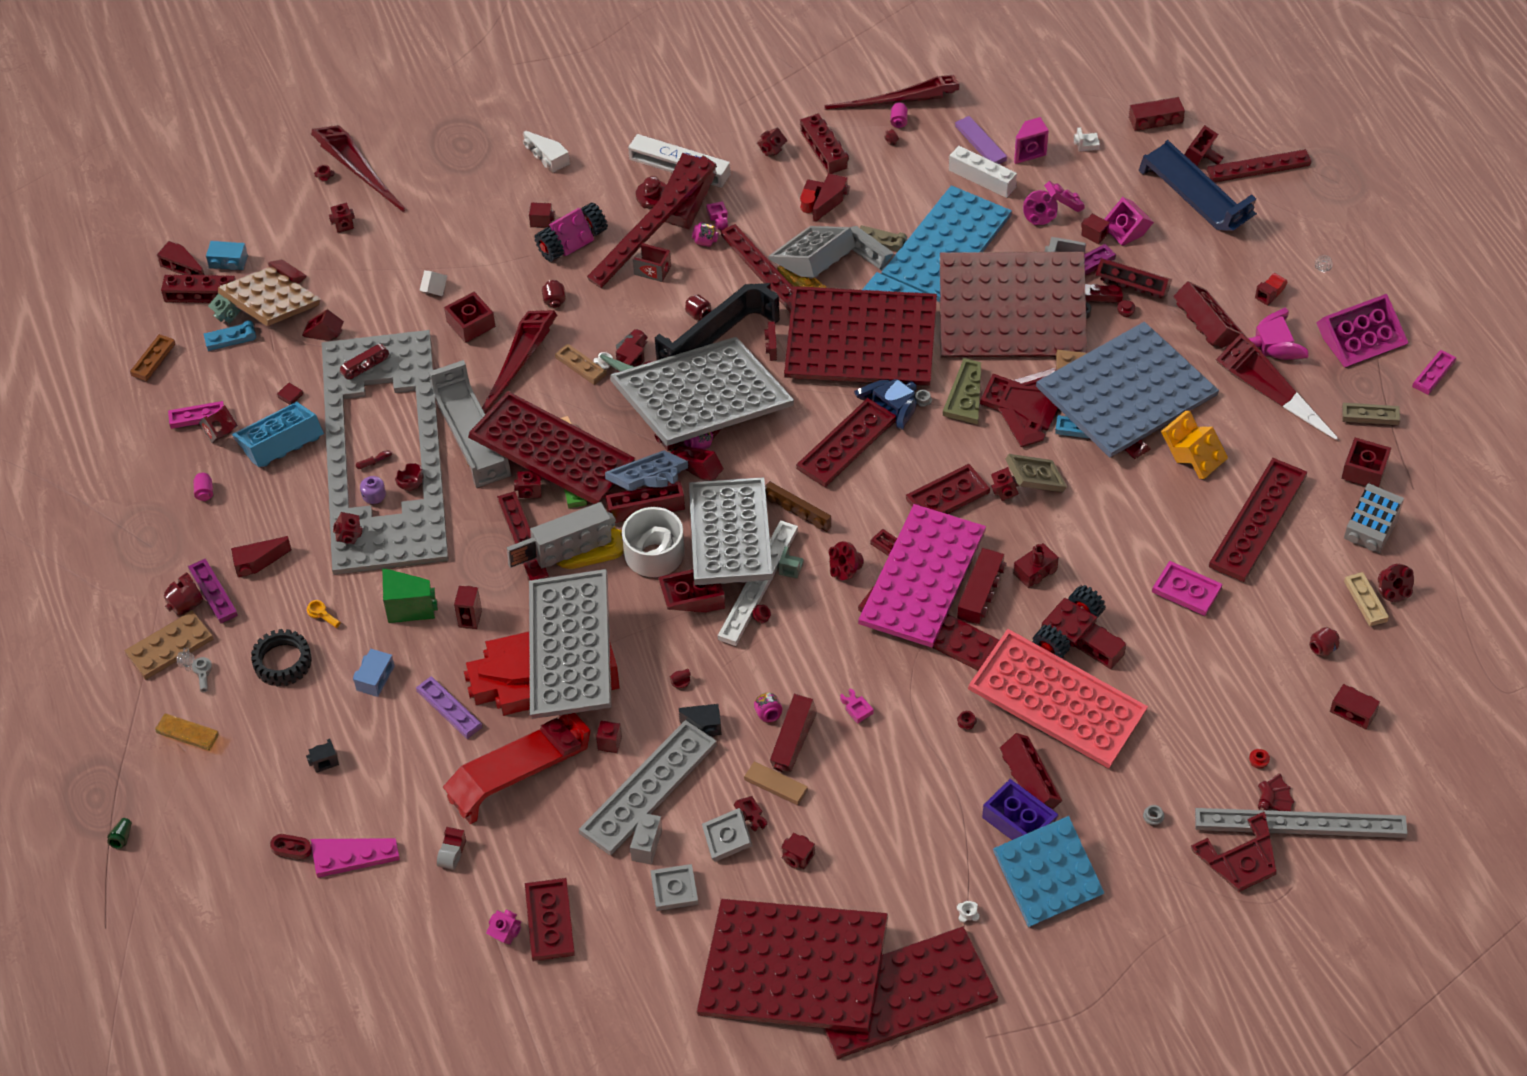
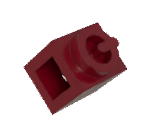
M794 832L790 838L784 840L781 847L783 849L781 858L787 865L796 869L798 867L805 869L815 855V843L811 842L807 837Z

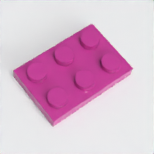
M1169 561L1154 584L1152 593L1205 616L1220 593L1223 584Z

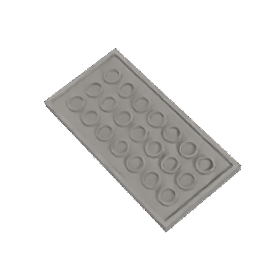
M764 477L689 482L694 585L773 580Z
M606 569L529 581L531 718L536 719L611 708L608 573Z

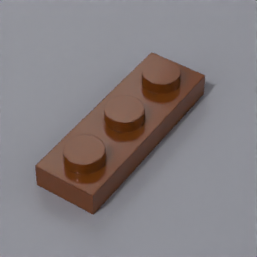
M159 334L130 370L131 376L147 382L175 346V340Z

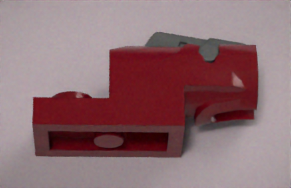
M634 329L616 345V360L633 367L640 366L645 360L644 346L648 342L646 341L648 338L646 334L639 329Z

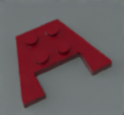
M1265 812L1247 819L1256 838L1225 853L1217 855L1208 838L1191 845V850L1238 892L1277 875Z

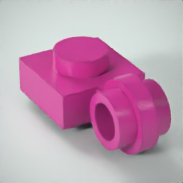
M724 202L707 204L706 210L710 220H715L717 230L720 229L722 231L728 228L726 219L728 218V212Z

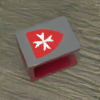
M642 243V259L633 258L634 274L663 282L671 268L670 250Z
M225 405L218 412L209 417H203L199 422L211 443L232 432L238 426ZM214 421L221 424V430L216 432L211 424Z

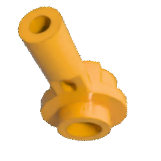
M313 600L308 604L306 610L311 618H322L335 628L340 626L341 622L327 613L326 606L322 601Z

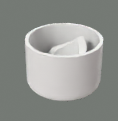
M659 507L643 508L631 514L624 522L622 528L624 557L626 563L634 572L646 577H660L670 574L679 567L684 558L685 551L683 526L680 519L673 512ZM649 545H660L655 550H651L649 552L642 551L645 547Z

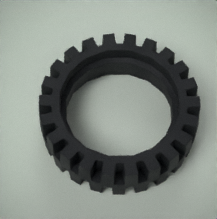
M278 629V633H275V630L270 631V636L267 633L264 634V640L259 638L257 640L258 644H254V650L251 651L252 665L257 677L261 678L264 683L268 682V685L273 686L274 682L276 686H281V683L284 686H288V681L294 684L296 683V678L301 680L303 674L306 675L308 673V668L310 669L312 662L311 651L304 636L299 635L296 631L292 633L290 629H286L285 633L283 629ZM290 645L299 649V660L289 668L272 670L263 665L265 654L272 648Z

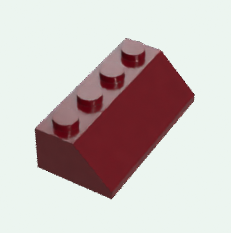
M1187 281L1173 296L1177 301L1176 305L1181 310L1186 311V317L1193 323H1196V329L1200 333L1205 334L1207 337L1206 341L1210 345L1223 348L1230 345L1241 333L1245 336L1207 289Z

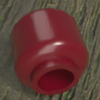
M557 280L547 281L542 287L543 302L552 308L561 306L566 300L564 285Z
M699 294L690 296L686 300L685 312L696 321H700L711 312V303Z
M1323 627L1311 635L1309 646L1316 655L1327 656L1338 649L1340 636L1337 631Z

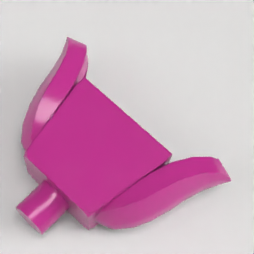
M1286 307L1262 319L1256 327L1255 337L1248 338L1257 347H1260L1265 356H1272L1280 360L1308 358V350L1294 343V339L1285 322L1289 315V310Z

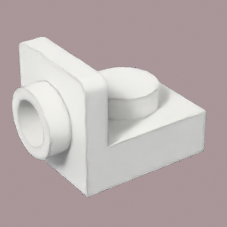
M1077 128V134H1074V144L1078 146V150H1099L1100 144L1097 133L1082 134L1081 128Z

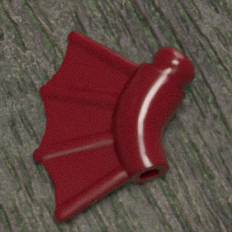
M1280 773L1268 782L1262 781L1258 784L1261 791L1258 804L1259 810L1262 807L1267 811L1270 808L1277 811H1291V806L1295 803L1290 795L1291 787L1283 781Z

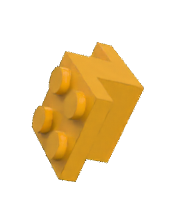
M1184 411L1161 431L1176 463H1192L1199 479H1205L1228 459L1214 428L1198 427L1191 411Z

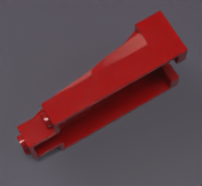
M529 631L485 641L484 658L466 662L467 670L463 671L466 683L470 682L471 685L467 687L470 699L474 698L475 705L496 701L497 709L501 708L503 716L530 710ZM610 642L611 690L620 689L617 663Z

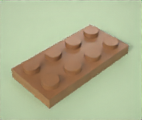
M190 611L124 651L146 680L214 639L196 614Z

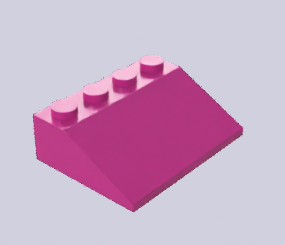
M1387 294L1327 315L1316 322L1323 340L1344 368L1408 344Z

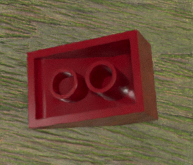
M694 569L658 577L667 610L707 613L725 609V595L721 583L694 585Z

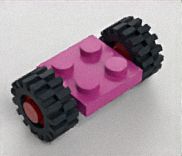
M591 202L549 224L551 228L547 227L536 233L534 240L536 246L539 247V252L542 253L541 255L545 256V259L549 262H552L560 256H567L593 241L594 236L608 229L605 214H602L603 211L599 209L598 205L596 206V203Z

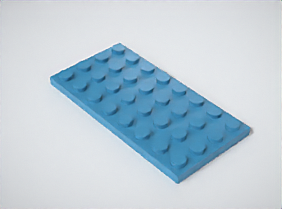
M951 185L881 274L923 293L937 294V301L940 302V253L983 252L1011 217L1012 210Z

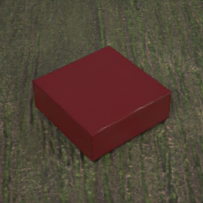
M288 383L277 393V397L291 405L303 395V390Z

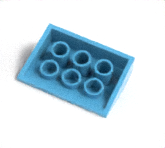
M295 402L233 433L232 436L253 464L257 467H264L270 464V461L282 458L292 450L302 448L303 444L316 441L324 432L316 414L300 403Z

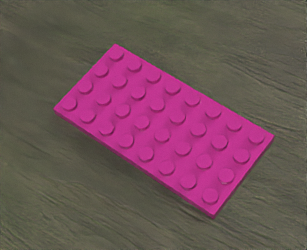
M913 504L858 619V624L933 647L983 538L986 526Z

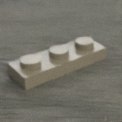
M1343 403L1342 421L1399 425L1400 409L1399 406Z

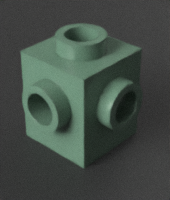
M219 293L208 305L215 312L214 317L220 322L225 320L229 324L241 311L235 304Z

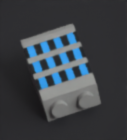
M1368 483L1346 527L1344 539L1380 554L1398 522L1404 498Z

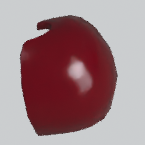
M417 463L406 464L403 471L398 470L395 477L397 486L407 491L420 487L424 480L423 469Z

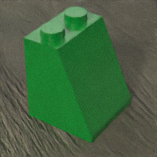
M382 569L383 603L388 623L435 619V611H438V601L436 599L435 587L431 588L430 580L390 569Z

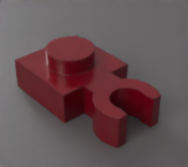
M753 796L738 799L734 803V807L736 809L740 808L743 812L745 821H750V827L754 832L759 827L764 829L767 826L766 819L760 816L763 811Z

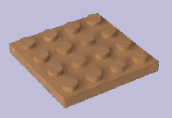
M268 267L218 287L220 295L266 326L320 305V298L296 282H291L287 276L279 274L273 267Z

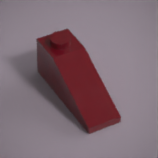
M827 174L813 207L814 222H817L843 202L845 195H848L850 191L848 177Z
M168 241L157 254L160 267L181 275H204L203 268L184 246L179 243Z
M679 445L671 452V454L688 461V468L685 470L700 479L712 481L724 470L714 451Z
M285 536L231 548L237 577L256 574L290 552L292 548L289 537Z

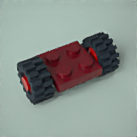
M1080 585L1068 599L1064 597L1045 618L1041 628L1033 636L1032 642L1063 658L1070 650V647L1076 646L1105 610L1106 605L1105 601L1101 600L1102 596H1098V592L1096 590L1092 591L1091 587L1087 588V585Z

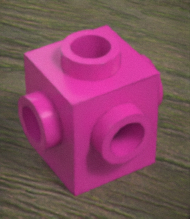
M507 909L505 912L497 910L489 920V928L486 934L511 945L513 939L518 936L521 930L520 924L522 921L516 919L517 914Z

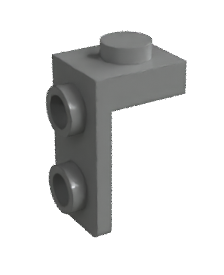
M1051 237L1050 244L1045 247L1044 252H1084L1085 255L1086 243Z

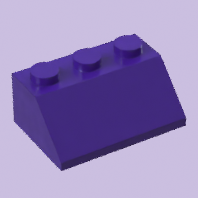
M1009 779L983 804L982 818L1008 838L1014 840L1055 822L1058 814L1012 779Z

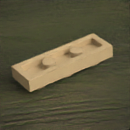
M1361 572L1345 577L1344 583L1368 625L1371 627L1388 622L1389 616L1364 573Z

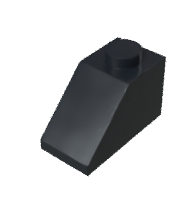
M719 704L678 708L680 723L686 720L710 737L722 735Z

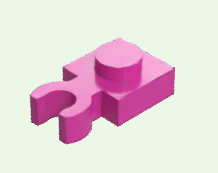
M849 689L850 697L840 694L841 702L846 705L845 710L857 724L874 714V709L862 696L859 698L855 697L853 689Z

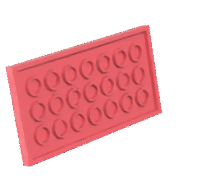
M1009 629L1006 630L968 686V690L1108 769L1148 708L1143 703Z

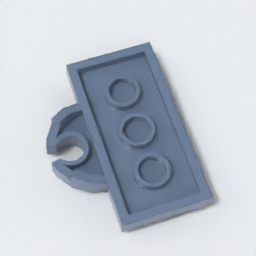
M663 450L605 472L606 480L628 491L636 490L637 487L643 485L665 487L668 486V481L674 484L678 480L677 473L688 468V461Z

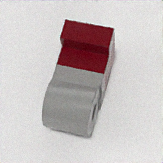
M446 827L445 837L437 856V866L454 870L466 844V836L464 830Z

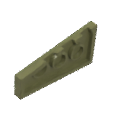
M963 359L944 406L942 416L978 425L981 362Z

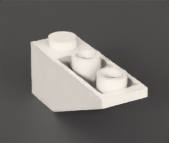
M528 131L523 132L524 146L530 149L535 158H539L544 167L548 168L552 173L570 164L569 153L559 142Z

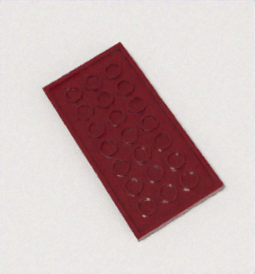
M509 391L472 428L468 435V438L592 504L601 502L615 486L613 482L606 480L605 472L635 461V457Z
M964 926L882 955L869 1032L823 1028L836 1059H840L998 1002V996Z

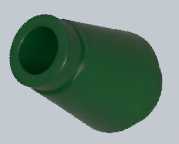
M121 818L107 835V843L112 848L121 849L127 844L132 825L131 820Z

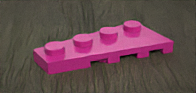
M396 838L311 839L317 878L400 860Z

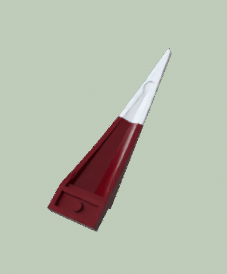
M1242 333L1216 359L1231 375L1338 441L1337 436L1293 389L1258 347Z

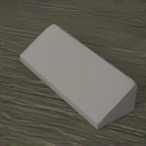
M858 226L851 227L856 245L852 250L882 270L892 257L893 252Z

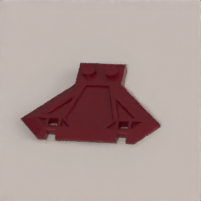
M1056 368L1015 380L992 374L980 399L981 405L1000 411L1020 447L1043 441L1046 434L1041 431L1048 430L1058 407L1036 387V383L1055 372Z

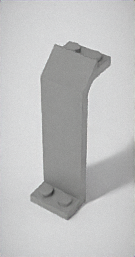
M464 360L429 371L430 384L437 404L471 469L475 487L477 488L510 477L511 471L506 457L468 438L469 432L485 416V413L471 388Z

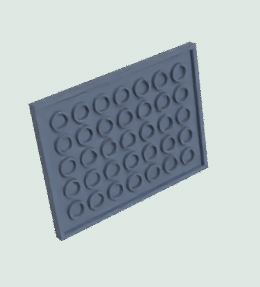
M1146 322L1135 326L1036 383V387L1109 458L1174 421L1184 411H1191L1217 396L1219 392L1211 382Z

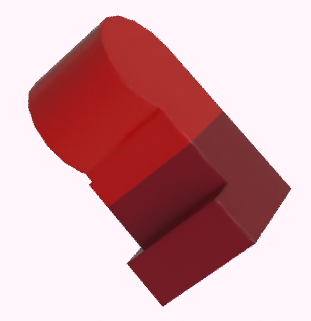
M807 179L800 196V209L802 212H813V207L824 182Z
M1273 273L1264 283L1261 282L1257 286L1255 299L1268 306L1285 289L1288 280L1277 273ZM1262 294H1267V299L1262 297Z

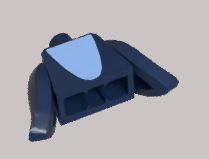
M898 379L892 381L880 380L854 391L858 399L865 401L869 398L896 415L897 428L901 430L904 429L916 410L915 391H917V387L913 382L905 385Z

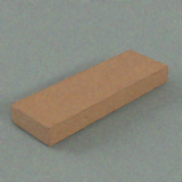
M569 344L565 345L555 354L557 360L593 385L607 375L605 369L595 364L591 359Z
M755 761L744 776L745 781L796 805L800 803L808 791V786Z

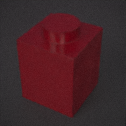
M531 203L529 210L530 227L551 228L549 224L555 221V210H552V203Z
M1092 213L1081 223V236L1099 245L1109 234L1110 222Z
M601 720L596 735L597 749L599 751L618 753L622 739L621 724Z

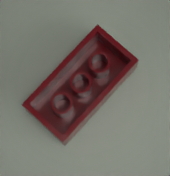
M686 153L681 154L659 201L700 159L699 157ZM716 169L665 221L666 223L690 229L715 178Z

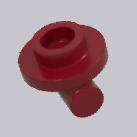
M688 668L674 672L669 676L672 686L678 689L687 687L690 684L691 674Z

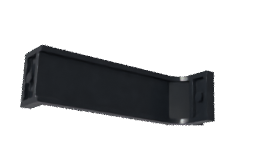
M771 283L745 284L674 342L667 337L665 338L660 333L654 337L656 361L713 344L747 315L752 313L760 314L771 322L775 321L776 324L780 320L779 295L771 291Z

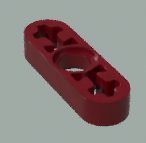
M377 344L345 362L340 367V373L347 380L353 379L386 360L389 356V350L383 344Z

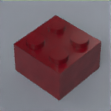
M475 291L444 307L446 322L465 343L496 327L494 312Z
M1354 437L1341 479L1365 486L1369 483L1379 487L1389 460L1391 447Z

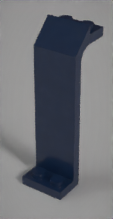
M1166 140L1163 145L1148 155L1145 154L1142 158L1138 170L1142 175L1148 171H1154L1216 230L1233 231L1257 214L1254 211V204L1257 198L1251 194L1237 204L1169 140Z

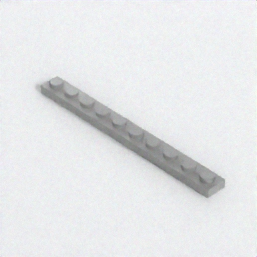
M1195 808V830L1253 832L1247 819L1265 812L1269 833L1406 838L1408 834L1406 816Z

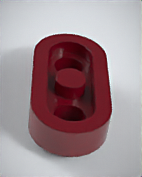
M278 834L270 841L272 852L277 856L301 860L309 857L312 852L310 841L304 837Z

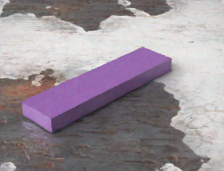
M970 116L955 122V127L984 158L997 164L1007 161L1005 153Z
M432 676L416 687V691L466 739L483 728L482 723Z

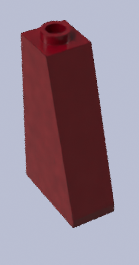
M794 693L770 758L771 765L775 770L779 772H785V770L792 771L817 714L813 699Z

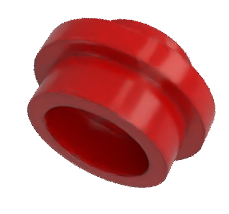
M1254 749L1249 755V761L1253 767L1261 769L1269 764L1270 756L1263 749Z

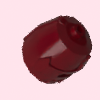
M187 572L178 578L177 584L175 581L172 582L163 595L167 603L165 605L166 609L169 612L173 610L178 616L194 609L203 602L199 589Z

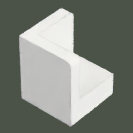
M424 270L420 291L442 296L447 275Z

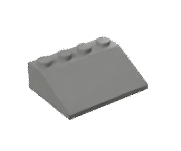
M809 226L768 257L769 260L800 277L813 279L818 277L822 271L827 270L831 264L838 262L842 256L849 254L850 250L856 247L851 227Z

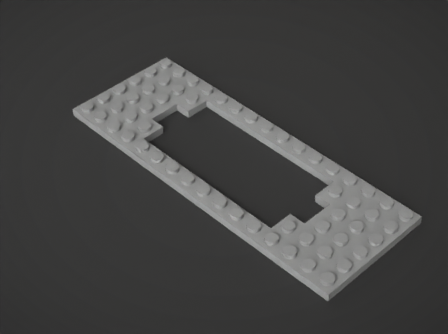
M430 330L322 342L333 575L448 561L436 399L430 384L429 371L433 370ZM377 344H383L389 350V356L386 360L353 379L347 380L340 373V367L345 362ZM393 382L394 393L416 391L421 467L424 474V499L401 502L402 514L372 517L371 505L349 508L344 399L365 397V385ZM341 512L360 516L362 535L360 538L358 537L355 544L336 542L333 526Z

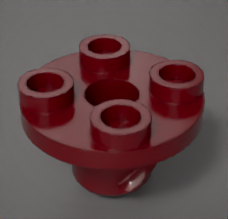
M655 176L645 178L644 182L636 189V199L642 208L654 207L658 203L666 184Z
M841 541L829 549L830 575L832 577H836L839 580H849L857 570L862 568L864 558L850 542Z
M1397 563L1381 571L1378 576L1381 596L1390 602H1399L1409 598L1413 593V570L1404 564Z

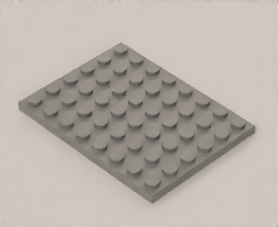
M737 337L611 374L610 377L611 382L666 446L791 407L794 404V399Z

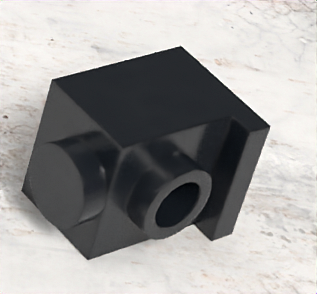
M327 739L326 744L308 749L309 754L306 755L309 767L314 766L316 773L339 765L331 739Z

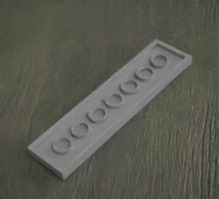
M685 720L579 828V834L611 856L636 830L640 814H651L717 746L716 740Z

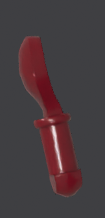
M382 451L375 458L371 456L368 459L357 462L355 466L357 469H363L367 466L375 465L379 460L392 456V451Z

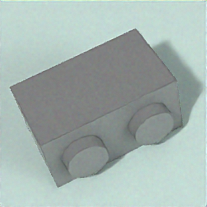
M646 813L640 814L630 846L632 861L652 865L662 832L661 816Z

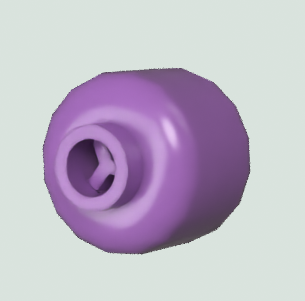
M370 476L361 482L360 491L365 502L377 504L385 498L386 490L381 478Z

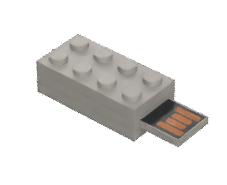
M599 502L530 529V539L507 547L508 565L512 568L536 559L542 569L560 561L568 560L581 553H586L599 546H605L611 542V529L615 526V517L612 513H607L602 503Z

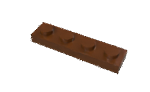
M771 481L765 485L766 498L770 502L780 505L786 511L796 514L800 519L812 523L818 529L826 532L829 531L831 528L830 514Z

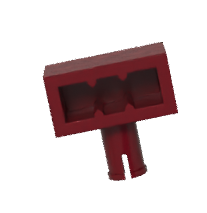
M1204 125L1184 155L1196 166L1205 157L1216 165L1220 164L1224 156L1212 149V145L1219 134Z
M1044 543L1037 544L1036 547L1033 546L1032 551L1014 562L1013 574L1027 588H1030L1034 584H1039L1046 576L1052 575L1057 571L1059 557Z

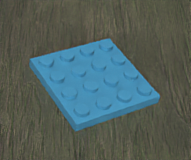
M1069 816L993 848V852L1028 927L1104 894L1103 888Z

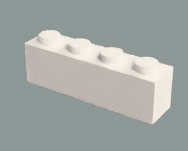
M958 146L949 155V171L1005 198L1016 188L1017 173L961 146Z

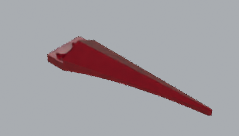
M954 74L936 76L913 86L883 95L824 106L825 110L941 99L943 92L954 93L959 90V82Z
M339 125L312 129L311 135L321 143L320 146L398 209L402 212L405 211V207L387 189L369 166L348 132Z
M555 310L527 311L521 319L500 374L482 406L485 414L550 332L549 327L558 316Z

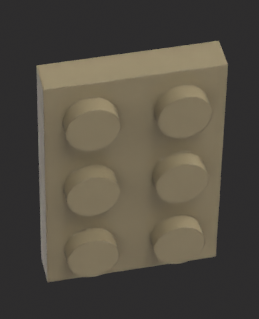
M1008 454L1005 458L1017 484L1021 487L1064 492L1067 488L1053 460Z

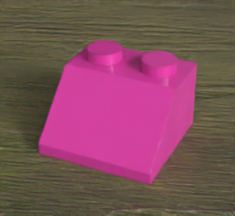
M1041 117L1025 121L1019 130L1015 141V164L1047 155L1049 130Z
M1122 197L1105 217V220L1110 222L1109 233L1122 246L1142 237L1154 223L1134 201Z

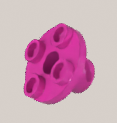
M1034 191L1024 200L1023 213L1026 219L1033 225L1047 224L1057 216V200L1052 198L1048 191Z

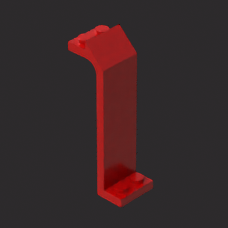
M576 713L559 715L558 719L581 743L580 749L563 757L539 729L462 765L443 786V789L448 793V801L452 805L454 804L459 810L461 817L465 818L471 825L477 822L479 807L488 796L586 750L591 730Z

